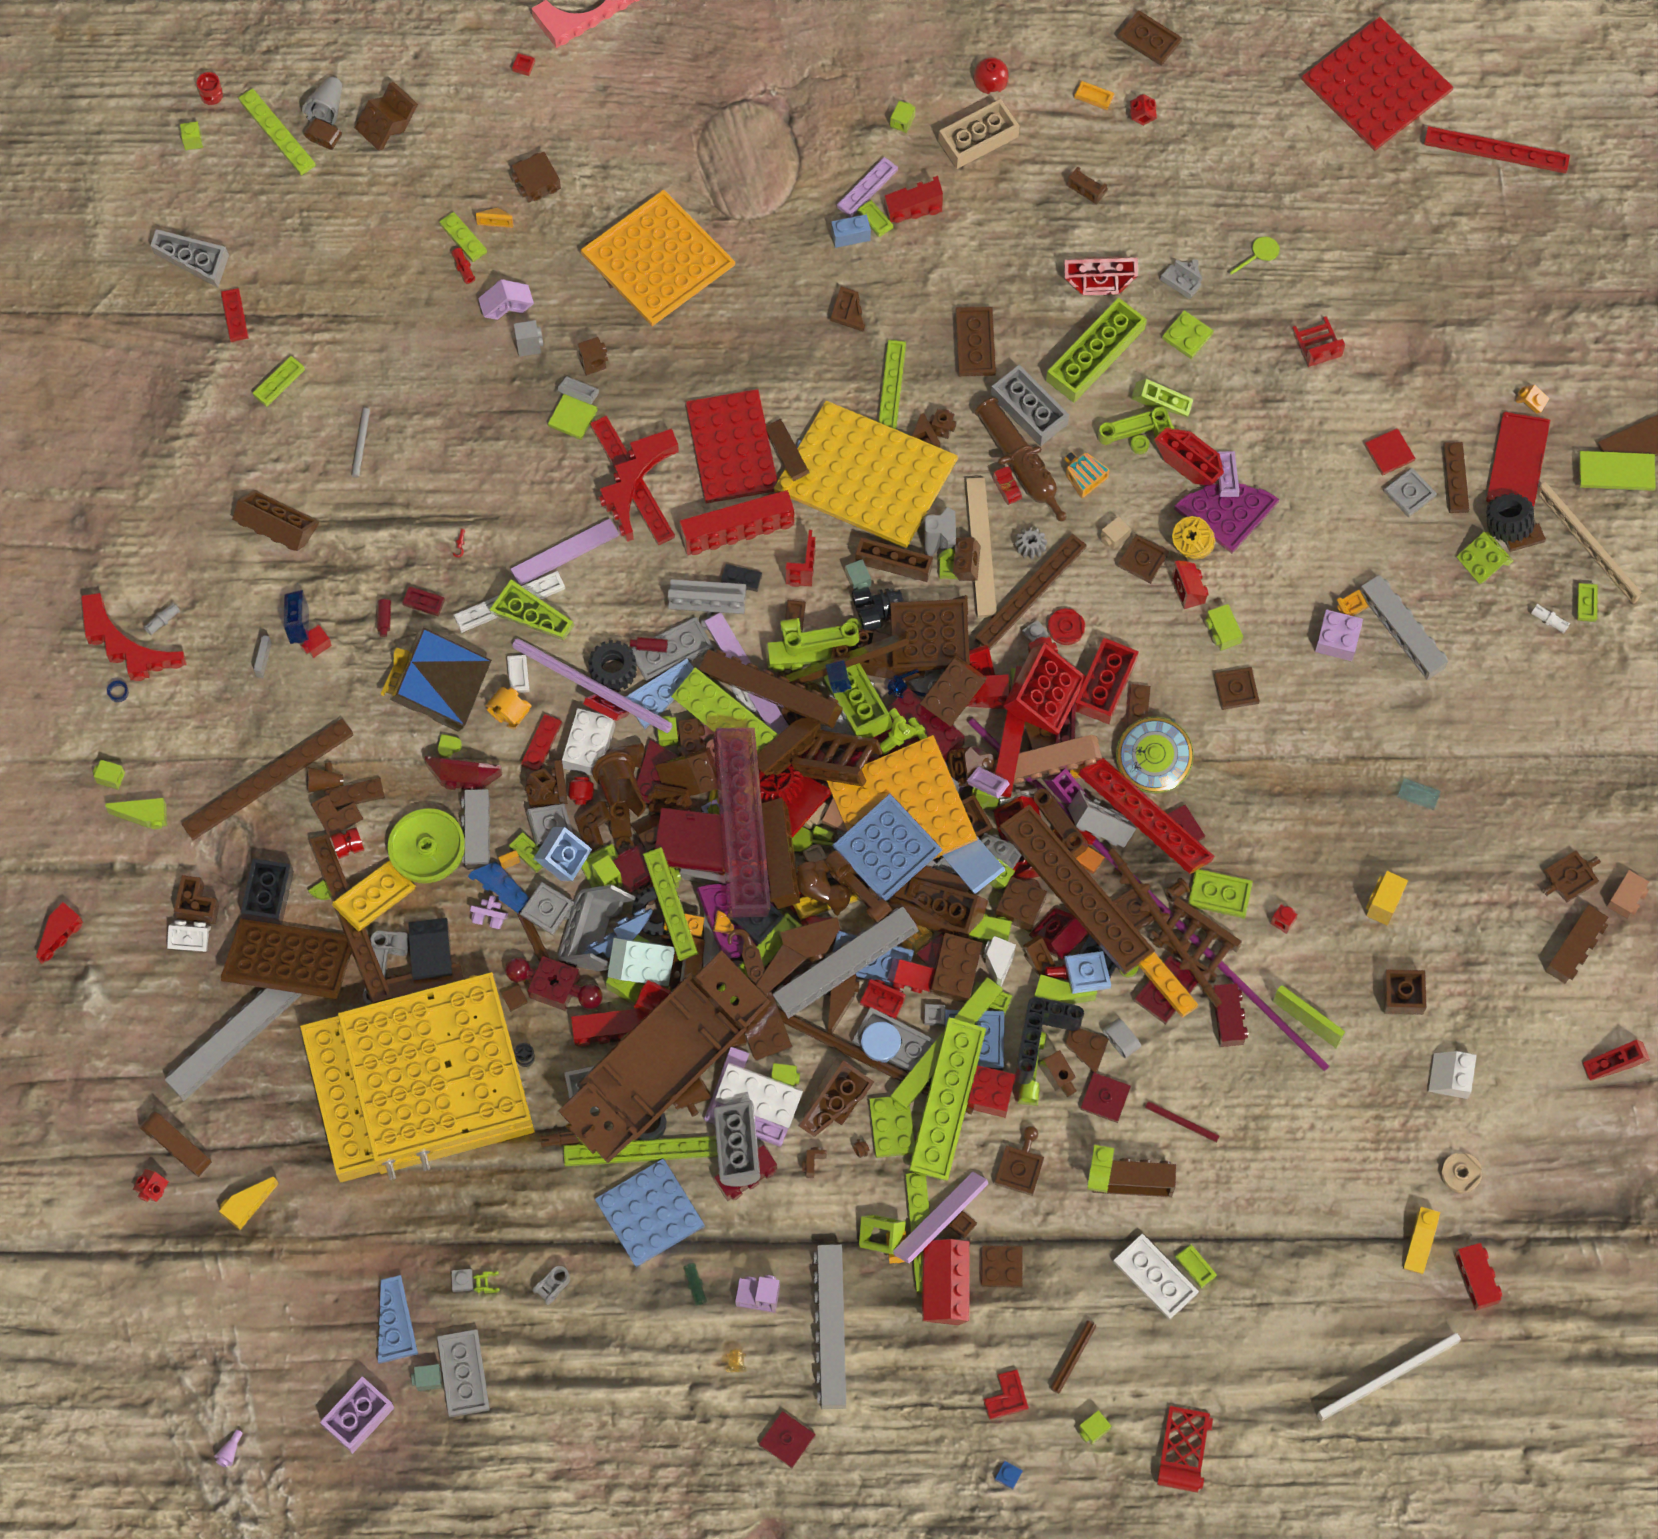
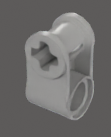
M563 1266L553 1268L534 1287L533 1292L535 1294L538 1293L547 1305L552 1303L569 1284L570 1275L567 1269ZM562 1272L565 1274L564 1280H555V1276L558 1273Z

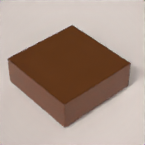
M519 985L501 993L510 1012L528 1003Z
M961 1211L950 1223L949 1227L965 1239L975 1228L977 1222L964 1211Z

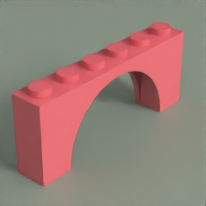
M545 0L532 8V16L557 48L567 44L569 40L582 35L584 31L596 27L599 22L611 18L616 12L626 9L628 5L639 0H605L596 9L585 13L564 12Z

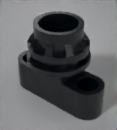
M869 587L852 591L854 606L864 631L881 628L880 618H883L885 622L889 621V617L891 618V603L904 602L900 589L892 590L887 588L884 590V593L882 589H879L877 595H871Z

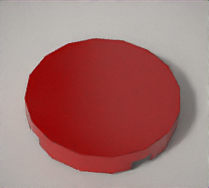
M1068 608L1060 609L1049 618L1048 633L1055 642L1061 645H1072L1083 637L1085 621L1081 614L1079 615L1075 610Z

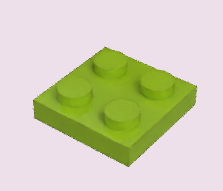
M1184 310L1164 333L1162 339L1192 359L1213 335L1214 330Z

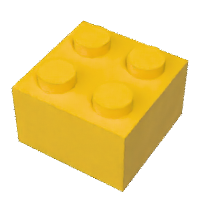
M1386 871L1385 876L1380 875L1365 908L1369 910L1367 917L1388 926L1408 880L1389 871Z

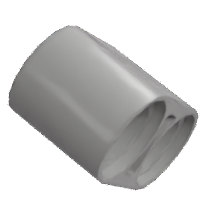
M1120 1018L1103 1029L1106 1038H1109L1110 1043L1125 1059L1141 1047L1137 1037Z

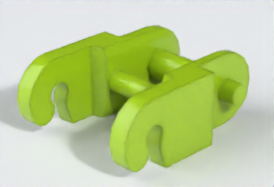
M483 1272V1275L476 1274V1276H473V1279H476L474 1291H477V1293L484 1291L485 1294L500 1292V1288H488L489 1276H497L499 1272ZM480 1279H485V1287H481Z

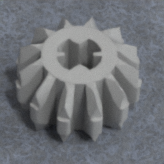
M1031 526L1028 531L1021 530V534L1017 535V541L1015 542V546L1018 547V554L1023 553L1024 558L1030 555L1031 559H1034V555L1040 557L1041 552L1046 551L1047 539H1044L1045 534L1039 533L1038 528L1032 531Z

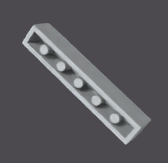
M1378 575L1361 586L1360 590L1371 610L1426 680L1446 668L1448 661L1445 653L1439 651L1434 639L1430 636L1428 637L1424 632L1423 625L1413 618L1411 610L1402 604L1400 596L1391 590L1390 584L1386 579Z

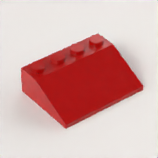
M1042 643L1031 649L1003 707L1015 717L1058 735L1086 676L1046 643Z

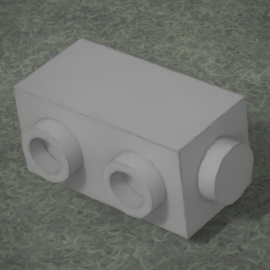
M986 833L980 839L996 858L1012 869L1015 867L1021 854L1010 841L1006 842L997 835L993 834L991 836Z

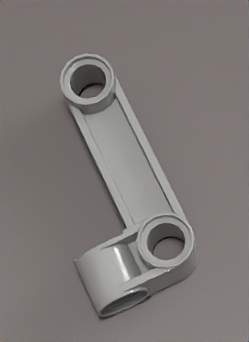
M377 931L371 936V945L384 978L388 954L397 956L407 955L409 934L404 932ZM379 939L385 940V943L382 945L376 944ZM364 988V1002L366 1006L371 1005V1001L368 1000L367 990Z

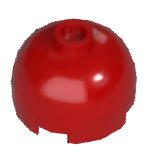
M995 57L982 59L974 70L975 86L986 94L1004 90L1009 81V71L1006 64Z

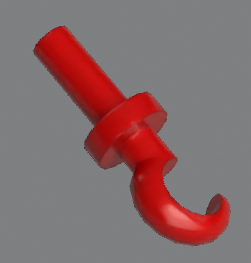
M464 529L460 530L459 539L455 542L457 548L461 550L460 555L453 553L458 558L464 554L462 545L465 544L463 541Z

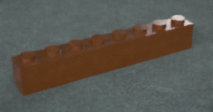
M708 649L698 669L706 676L801 716L811 718L827 727L834 728L843 709L835 698L828 696L826 699L822 697V693L812 689L809 692L805 690V686L799 683L795 685L790 684V680L780 676L778 679L768 670L759 671L757 670L758 667L751 663L745 665L737 657L732 656L730 659L726 657V653L716 649L714 652Z

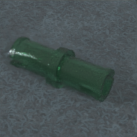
M691 1263L684 1266L683 1269L688 1280L687 1287L691 1290L694 1304L698 1306L702 1305L703 1302L706 1303L707 1299L702 1287L703 1281L699 1278L696 1264Z

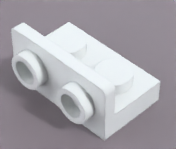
M175 920V923L169 925L167 949L208 951V936L211 926L206 925V922L186 924L185 920Z

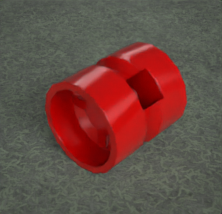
M212 72L201 74L196 84L202 102L207 105L218 104L223 98V91L218 76Z
M357 827L346 830L345 834L340 832L331 835L338 859L349 856L350 852L355 854L364 851Z

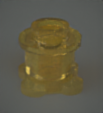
M734 1349L730 1350L729 1354H726V1358H728L727 1373L746 1372V1366H744L746 1354L742 1353V1350Z

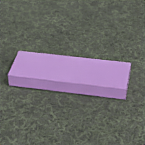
M1235 451L1218 452L1224 474L1218 479L1220 497H1239Z

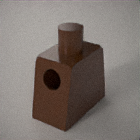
M1061 1050L1038 1064L1055 1091L1061 1088L1066 1097L1077 1092L1071 1082L1076 1078ZM1059 1074L1063 1076L1064 1080L1059 1078Z

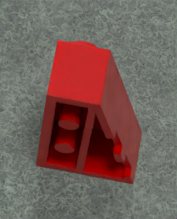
M1009 675L985 676L987 677L986 681L966 706L1006 709L1003 705L1011 691Z

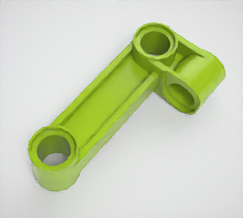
M1158 407L1150 412L1111 423H1103L1099 429L1098 440L1101 444L1109 445L1114 441L1152 430L1156 438L1166 427L1175 428L1172 425L1167 410ZM1159 416L1163 418V420L1159 421L1155 417ZM1103 432H1109L1111 435L1106 436Z
M799 618L780 621L786 651L791 656L800 655L802 652L842 645L854 646L859 642L858 627L853 622H847L842 626L802 633Z
M1041 1032L1039 1049L1044 1050L1046 1032ZM1038 1056L1032 1081L1029 1084H1021L1018 1104L1038 1106L1040 1084L1036 1082Z

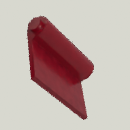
M661 808L655 849L662 847L668 866L671 868L723 874L731 816Z

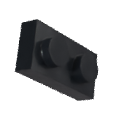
M726 564L721 583L746 584L747 590L758 592L762 572Z

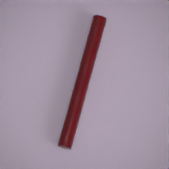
M1150 1101L1145 1106L1146 1109L1216 1143L1220 1135Z

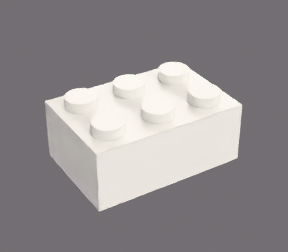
M577 709L562 758L563 769L592 775L594 763L606 754V750L610 746L616 726L615 720L603 714Z

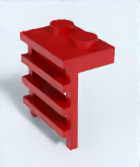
M1327 316L1323 317L1325 324L1300 332L1296 326L1292 327L1308 367L1342 357L1345 342L1343 338L1337 340ZM1328 329L1329 333L1305 341L1302 340V337ZM1329 339L1333 341L1308 350L1306 349L1307 346Z
M809 529L805 564L786 562V584L792 587H812L816 554V537H812L813 530Z

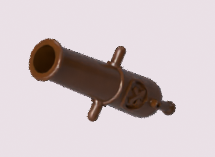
M993 397L983 401L975 409V415L980 416L1004 457L998 459V463L1000 465L1010 464L1030 498L1035 502L1048 504L1056 514V519L1060 522L1065 521L1067 515L1061 510L1055 500L1056 482L1038 455L1042 450L1041 447L1036 446L1032 448V446L1028 445L999 406L998 398Z

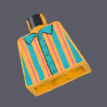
M1070 452L1064 459L1069 464L1066 469V477L1081 498L1094 490L1109 476V469L1088 453H1084L1078 458L1073 452Z

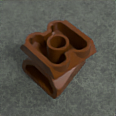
M975 746L957 748L949 752L950 774L959 783V787L971 786L967 780L978 766L991 773L995 771L993 755Z

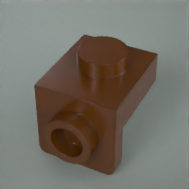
M812 1147L811 1150H807V1160H803L802 1172H806V1178H814L815 1159H826L827 1150H823L821 1147Z

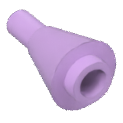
M235 1430L230 1441L214 1455L216 1463L220 1466L227 1467L233 1465L237 1443L243 1434L241 1431Z

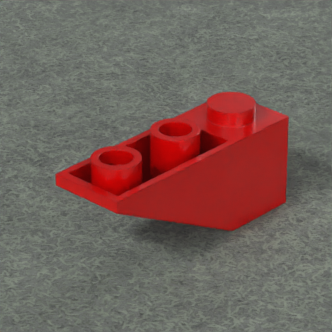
M64 902L48 918L36 955L41 964L49 961L53 957L54 952L66 944L68 937L72 933L78 932L82 926L83 921L80 916Z

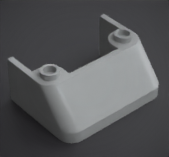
M613 885L581 890L575 898L558 953V959L566 964L593 971L609 970L610 963L606 961L604 953L601 952L593 955L591 953L583 954V952L587 949L588 944L596 940L598 943L603 941L609 919L616 917L622 912L623 902L635 901V897Z

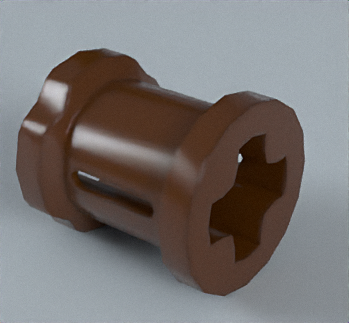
M1178 878L1175 884L1171 887H1166L1164 891L1167 897L1174 902L1177 897L1179 898L1184 893H1189L1190 888L1182 878Z

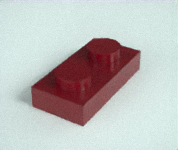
M409 586L402 603L403 606L439 617L445 597Z

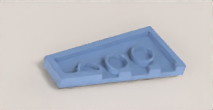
M401 1275L381 1280L378 1364L418 1354Z

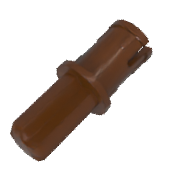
M558 1131L556 1134L540 1135V1140L544 1141L541 1142L542 1148L556 1145L562 1147L564 1144L580 1142L572 1132L561 1133Z

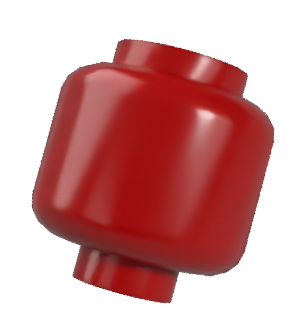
M574 777V780L569 782L568 797L570 800L575 801V805H586V801L593 799L594 783L589 781V778Z

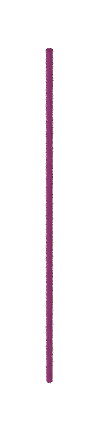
M972 718L968 724L1000 753L1001 744ZM1031 777L1025 779L1037 790L1046 789L1036 779L1031 780ZM1058 801L1070 819L1074 821L1070 812ZM1096 838L1092 845L1122 873L1108 853L1109 850ZM1134 875L1137 881L1141 883V881ZM1148 890L1162 913L1170 914V920L1174 913ZM1181 920L1175 925L1183 934L1188 928ZM1194 933L1189 939L1197 948L1202 942ZM1208 947L1203 953L1211 961L1216 956ZM1223 961L1220 962L1218 968L1233 983H1237L1238 988L1325 1072L1330 1066Z

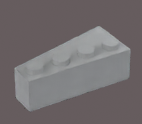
M155 230L150 245L154 254L213 286L219 287L229 257L226 247Z

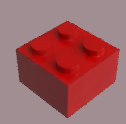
M977 1065L968 1107L974 1108V1111L1006 1118L1015 1082V1074Z

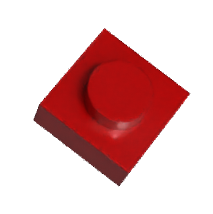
M518 53L512 71L530 76L535 64V58Z

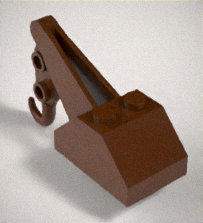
M835 917L780 932L778 936L781 947L766 970L763 966L760 951L752 942L747 931L734 929L729 933L727 941L731 945L732 938L735 935L742 936L744 941L742 957L748 978L766 996L804 960L810 959L813 962L822 959V955L827 953L839 932L840 925L838 918Z

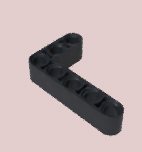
M1040 997L1029 999L1015 1071V1079L1018 1083L1029 1084L1032 1081L1036 1068L1042 1025L1076 1031L1080 1029L1084 1017L1083 1008L1078 1005Z

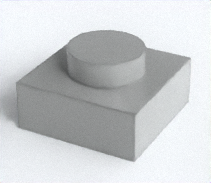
M1038 620L1022 630V634L1029 642H1033L1039 637H1049L1048 632Z
M925 1004L924 1025L944 1026L945 1005Z
M472 1269L452 1271L453 1292L473 1290Z

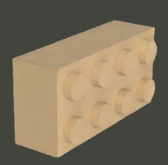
M1000 99L939 130L938 142L958 169L1018 138L1019 125Z

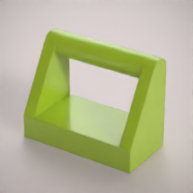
M874 1214L861 1216L860 1248L894 1255L893 1251L899 1246L906 1221ZM874 1227L890 1231L889 1246L869 1241Z

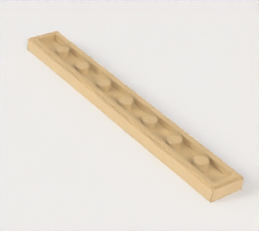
M967 478L971 537H974L981 545L978 581H975L977 617H994L997 612L985 478Z
M1546 482L1541 484L1537 492L1541 499L1631 603L1637 602L1642 592Z

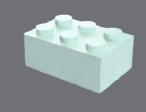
M614 938L607 977L645 983L649 980L658 985L669 986L675 948L662 944Z

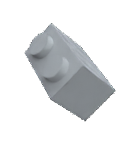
M536 320L515 323L514 329L519 357L540 354V346H543L541 327H537Z

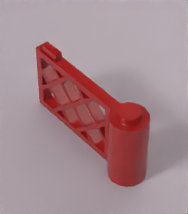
M1174 1406L1169 1407L1157 1485L1198 1493L1199 1489H1203L1204 1477H1201L1207 1431L1212 1430L1213 1418H1209L1210 1413ZM1173 1412L1182 1414L1185 1421L1176 1425L1172 1419ZM1195 1417L1205 1418L1204 1425L1199 1429H1196L1191 1422ZM1186 1423L1194 1431L1187 1437L1179 1429ZM1177 1431L1182 1440L1174 1445L1169 1439V1435ZM1197 1435L1201 1440V1445L1194 1449L1188 1439ZM1185 1442L1191 1451L1182 1457L1176 1447ZM1172 1450L1179 1458L1174 1463L1165 1461L1166 1454ZM1194 1454L1198 1460L1197 1467L1189 1466L1184 1459Z

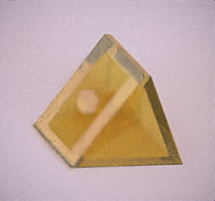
M916 925L919 931L901 942V944L906 949L913 950V955H915L934 935V932L929 928Z

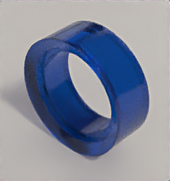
M116 680L108 685L107 694L113 702H122L127 699L129 689L126 683ZM116 686H122L125 688V693L121 697H113L111 695L112 689Z

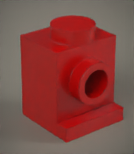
M1281 904L1273 915L1270 924L1287 934L1297 920L1298 914L1295 913L1293 908Z

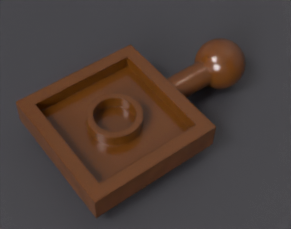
M1028 1126L1024 1129L1023 1137L1025 1141L1022 1150L1006 1146L995 1185L1033 1196L1044 1161V1157L1029 1153L1032 1142L1039 1135L1038 1130L1034 1126Z

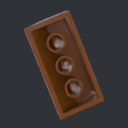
M256 490L237 501L232 518L240 526L248 527L259 535H265L273 542L281 543L293 551H298L306 546L320 522Z

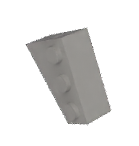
M1079 789L1068 807L1075 826L1081 831L1087 830L1091 832L1092 835L1099 839H1107L1114 846L1120 845L1125 847L1136 830L1135 825L1118 811L1112 808L1108 810L1100 806L1099 800L1091 801L1084 796L1085 792Z

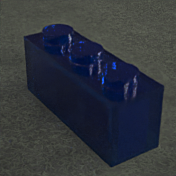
M303 590L284 594V629L290 644L309 640V606Z

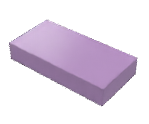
M979 766L967 780L969 785L997 799L1010 785L1008 780Z

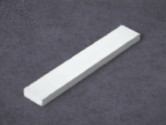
M558 571L522 586L539 599L565 589ZM499 596L454 614L461 633L498 618V616L491 614L489 610Z

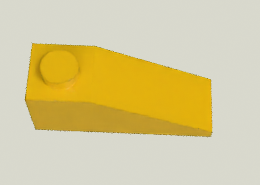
M271 1177L232 1195L229 1200L223 1201L219 1213L232 1225L241 1230L279 1184L277 1179Z
M1420 1207L1417 1212L1403 1269L1424 1274L1440 1212Z

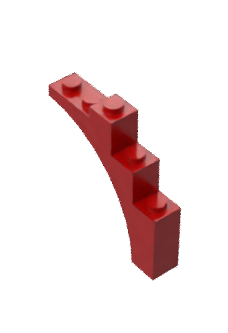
M672 429L630 442L628 454L631 460L615 465L616 473H613L615 484L600 488L601 496H598L601 507L605 506L607 512L612 511L614 520H618L620 524L618 526L621 537L625 536L627 542L634 540L630 523V508L637 486L656 464L679 452L678 442Z
M101 593L82 596L85 637L88 644L100 645L105 642L106 655L109 662L121 663L126 660L130 680L143 681L145 678H150L149 671L151 670L158 672L165 668L178 669L187 665L183 651L165 652L152 650L127 639L108 618Z

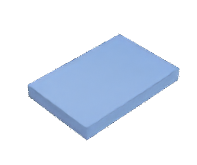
M979 838L973 843L942 855L974 894L1005 871L1002 864Z

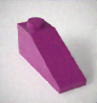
M1066 768L1060 769L1058 774L1048 775L1043 780L1054 795L1067 807H1069L1079 789L1084 792Z

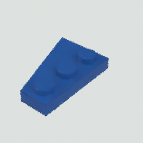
M497 861L471 871L468 875L471 880L477 879L483 884L482 888L485 890H492L496 893L500 901L517 913L521 912L530 900Z

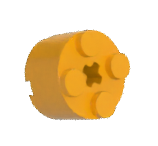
M500 687L485 705V707H488L487 711L500 723L503 721L508 723L506 727L510 729L518 727L532 706L526 700H521L518 697V692L511 687L508 690Z

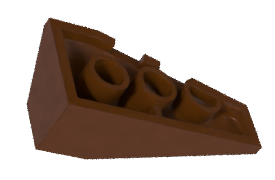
M911 878L906 897L944 923L948 928L969 934L982 921L988 904V900L980 896Z
M837 1057L825 1074L798 1126L813 1137L817 1136L842 1113H846L851 1106L861 1101L874 1081Z

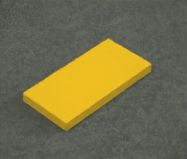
M389 860L336 899L332 906L359 932L415 890L416 886L410 880L401 876Z

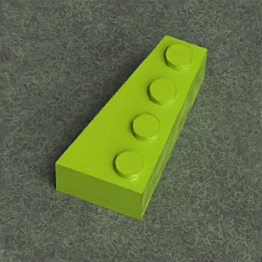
M513 580L509 581L489 610L493 615L563 641L575 626L573 621Z

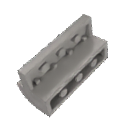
M671 579L670 590L668 591V609L744 614L747 587L746 584Z

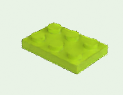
M891 1097L869 1099L876 1158L913 1154L915 1142L910 1106L905 1109Z

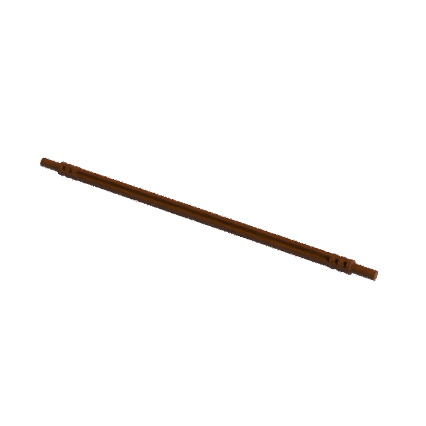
M718 982V983H717V985H716L717 990H718V989L721 987V985L723 984L722 982ZM779 1008L784 1024L900 1082L909 1074L888 1062L870 1059L862 1049L794 1015L788 1019L784 1011ZM927 1083L921 1091L922 1093L928 1095L930 1083ZM967 1104L965 1112L972 1115L974 1108L968 1107Z

